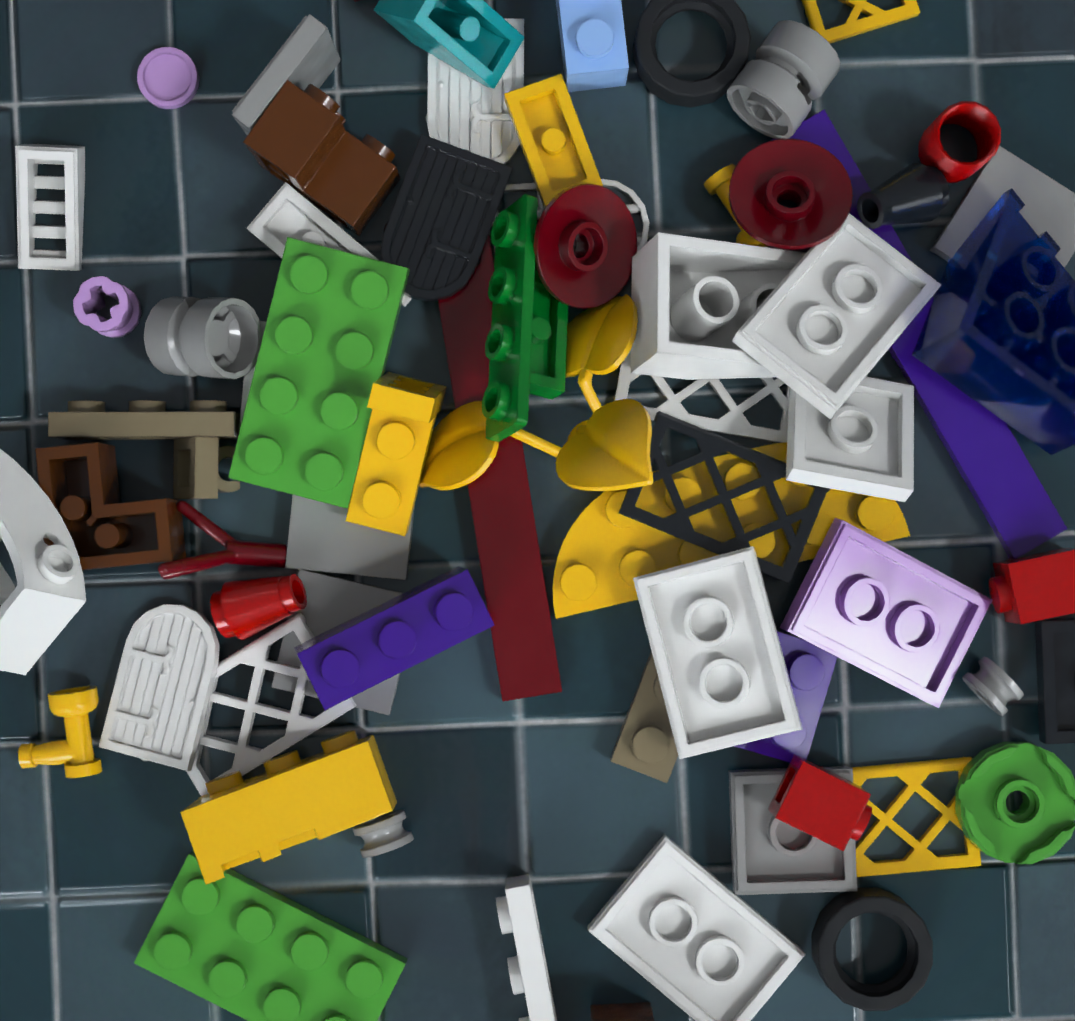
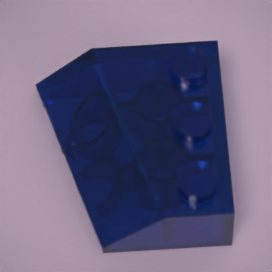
M1011 188L1003 193L957 250L953 258L948 261L940 281L941 286L936 291L912 355L1044 451L1053 455L1075 445V280L1055 257L1061 248L1046 231L1038 236L1019 213L1025 204Z

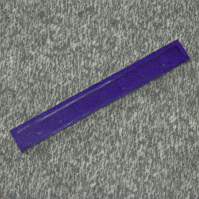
M822 110L803 121L793 136L788 139H799L817 144L832 153L842 163L852 184L853 197L849 213L862 223L857 212V202L863 193L869 192L871 189L825 110ZM884 225L875 229L869 228L912 261L892 225ZM932 297L888 350L907 383L914 386L915 397L1009 559H1017L1067 530V527L935 299Z

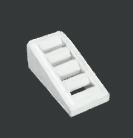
M22 144L15 146L18 269L82 270L85 146ZM38 164L64 165L65 176L37 175ZM37 189L65 190V201L36 200ZM36 214L65 215L66 226L35 225ZM35 238L66 239V250L35 249Z

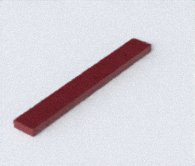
M489 235L481 254V262L476 267L466 287L450 298L438 300L455 409L470 402L482 401L488 387L490 359L485 354V343L492 322V302L488 297V287L494 272ZM508 436L499 442L496 456L486 471L475 481L468 484L487 609L494 623V626L490 628L502 701L562 692L523 444L521 441Z

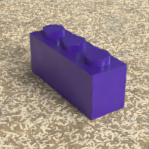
M458 566L294 647L324 710H327L494 626V623L468 569Z

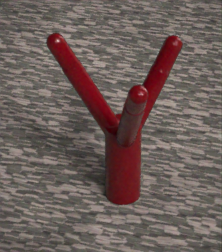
M181 500L176 504L177 510L224 546L225 549L161 563L158 566V573L163 579L167 580L224 564L284 568L287 547L286 544L236 540L186 501Z

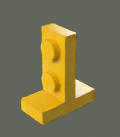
M392 372L386 373L373 382L367 408H371L372 412L348 508L347 522L406 536L436 415L442 409L446 386Z

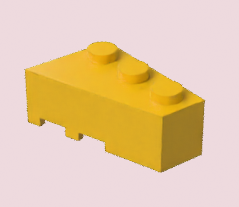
M351 730L320 742L323 752L301 760L298 750L263 762L266 771L263 774L243 780L239 770L206 782L205 785L209 794L199 797L180 812L205 885L225 878L224 872L227 869L258 858L261 859V862L268 861L282 855L281 850L314 838L321 840L392 812L397 804V800L374 735L358 740L356 731Z

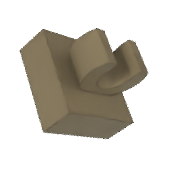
M194 436L174 439L173 499H218V493L239 490L240 481H225L218 474L219 462L223 458H233L235 447H219V437Z

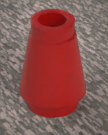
M296 574L227 581L223 584L221 590L215 591L210 599L211 615L220 634L225 638L236 636L240 640H245L294 614L296 611L305 609L307 605L304 585Z

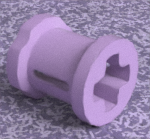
M105 276L92 277L83 282L73 299L74 313L79 322L91 327L101 335L111 338L123 337L131 333L139 324L141 305L136 294L126 286L113 282ZM107 295L119 301L118 305L110 308L112 318L109 320L97 314L98 310L105 307L104 297Z

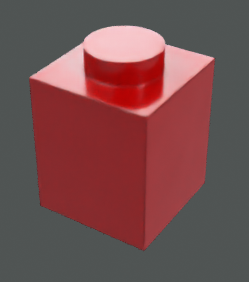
M1061 548L993 563L995 577L989 579L990 597L995 611L998 614H1004L1005 622L1026 624L1075 613V548Z
M794 754L768 810L776 819L844 851L850 838L855 841L859 840L869 823L872 807L868 806L867 802L871 794L861 786Z

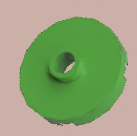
M1000 742L981 750L964 767L955 789V813L964 835L982 853L1006 863L1034 864L1055 855L1073 834L1075 829V779L1071 770L1053 752L1028 742ZM1020 791L1023 798L1022 805L1016 811L1010 812L1006 807L1007 796L1011 792Z

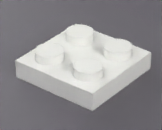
M865 377L831 419L789 387L786 481L905 502L914 491V386Z

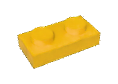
M562 74L504 94L508 112L544 209L557 194L569 187L580 184H593L603 187Z

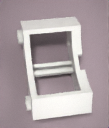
M0 449V541L3 540L9 552L17 580L15 588L11 578L0 563V671L26 675L86 602L85 581L80 558L61 515L36 481L13 458ZM43 538L50 539L54 545H47Z

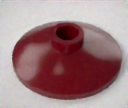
M778 139L755 147L738 162L732 173L729 185L730 207L736 221L744 231L766 245L788 250L813 247L835 235L849 215L853 197L851 180L842 163L823 147L799 139ZM790 200L796 203L798 207H784L779 202Z
M580 184L561 191L546 206L538 221L534 236L535 266L546 290L565 305L577 308H593L610 301L625 286L632 273V257L637 253V233L629 209L617 194L599 185ZM575 238H576L577 247H576V250H575V252H574V250H573V245H574V240H575Z

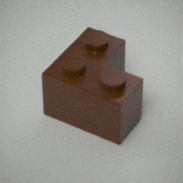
M287 80L243 143L263 169L283 183H288L308 201L360 236L401 179L397 167L391 163L396 155L369 134H366L360 141L347 132L344 128L346 119L337 112L340 106L322 90L309 84L303 91Z
M96 442L35 449L39 486L61 515L73 539L82 570L170 562L186 558L182 514L176 508V504L181 500L165 498L120 503L115 446ZM44 538V542L47 545H54L50 539Z

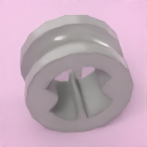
M984 656L978 661L980 670L975 674L967 672L962 679L990 709L1003 717L1008 712L1006 708L1007 702L1011 699L1019 701L1024 696V693L1008 674L992 660Z
M405 810L392 811L353 827L354 835L360 836L364 840V847L360 849L362 858L373 857L392 851L414 840L412 831H406L402 825L403 820L407 817Z

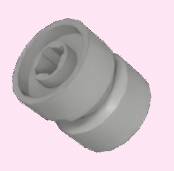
M792 20L779 21L772 28L756 50V60H751L744 66L727 90V99L737 115L753 129L775 139H788L793 136L811 111L812 100L822 96L840 71L841 62L831 44L815 30Z
M172 296L162 299L151 309L144 329L145 349L153 366L163 374L195 377L199 375L223 379L243 377L255 367L263 338L261 322L255 310L244 300L225 297L199 299L195 297Z

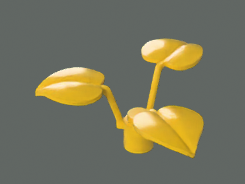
M625 294L623 297L616 296L598 307L588 308L567 325L566 378L579 375V387L593 413L589 420L580 422L572 429L563 447L523 429L510 435L521 442L556 457L558 477L573 489L616 491L653 484L650 458L652 425L648 411L641 403L632 399L616 400L602 406L592 386L593 374L605 375L616 370L625 360L634 343L637 332L638 313L635 302L628 294ZM482 401L470 402L456 408L434 428L419 486L421 488L430 487L440 491L457 489L475 481L490 466L496 456L499 442L486 439V417L482 412Z

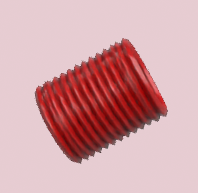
M960 101L948 106L923 132L919 141L918 153L921 164L938 168L948 183H957L968 179L996 154L1001 143V127L997 117L988 107L975 101ZM942 125H960L974 136L977 143V158L974 162H960L951 158L946 153L940 141V128Z

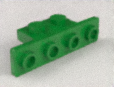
M524 194L507 209L501 211L497 215L491 231V242L495 246V264L488 287V297L492 302V322L485 343V354L490 360L488 387L482 400V412L486 417V439L496 442L502 441L527 425L529 394L553 400L565 392L568 305L555 299L546 290L535 270L534 236L537 227L538 198L528 194Z

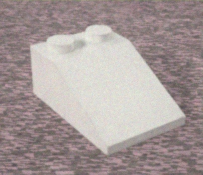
M658 232L632 257L631 298L637 307L638 324L635 340L631 348V373L685 380L776 377L733 343L732 339L741 326L806 253Z

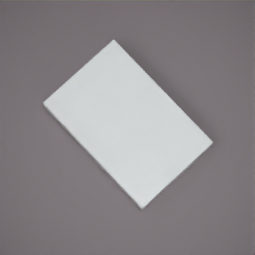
M849 213L845 223L835 235L807 251L736 332L732 342L831 419L933 297L941 284Z
M751 546L633 578L679 759L802 729L755 547Z
M665 834L587 926L588 931L695 1021H751L806 955L802 948L741 897L734 895L729 887Z

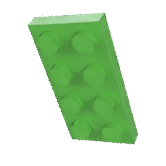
M287 237L228 478L349 508L372 412L371 408H367L372 384L381 378L385 372L410 272L409 268Z
M194 850L188 854L134 964L247 1021L378 1020L408 958L232 869L225 870V878L205 885Z

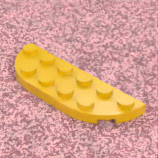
M776 443L751 448L786 463L787 443ZM732 454L713 457L727 491L760 478L754 463ZM704 461L671 475L685 509L718 495ZM786 477L773 482L787 515L806 508L813 491L812 487L803 483L786 481ZM662 479L653 482L652 485L642 487L635 507L661 518L676 513ZM764 486L731 499L745 533L777 520ZM628 489L605 491L593 500L570 527L559 550L552 586L555 618L558 619L638 600L633 581L634 577L710 558L718 554L618 514ZM830 489L825 495L798 562L815 558L834 518L844 520L883 542L910 536L906 520L896 500ZM722 503L689 517L694 531L720 542L736 537ZM800 520L791 524L794 533L797 530ZM781 528L749 541L750 547H755L757 557L782 566L789 546Z

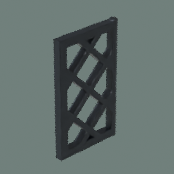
M658 411L654 417L655 425L652 429L650 449L651 465L655 460L659 470L653 473V482L660 479L663 480L676 513L661 518L635 507L642 487L627 490L618 514L718 555L750 547L749 541L781 528L789 546L782 566L759 557L757 558L762 573L790 583L825 495L830 491V488L805 484L813 488L806 508L787 515L773 483L778 479L786 477L785 462ZM669 428L695 439L700 453L667 467L659 448L666 429ZM727 452L754 463L760 478L727 491L713 457ZM704 461L718 495L685 509L671 475ZM764 486L777 520L745 533L731 499ZM722 503L736 537L720 542L694 531L689 517ZM800 520L797 530L794 533L791 524Z

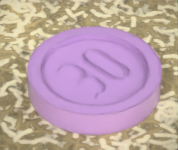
M161 47L151 51L143 58L138 68L137 82L141 93L151 104L162 109H177L189 103L195 96L199 86V73L196 65L185 52L173 47Z

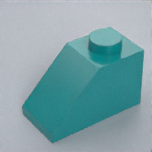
M379 0L373 10L414 45L492 89L496 87L525 38L484 0Z

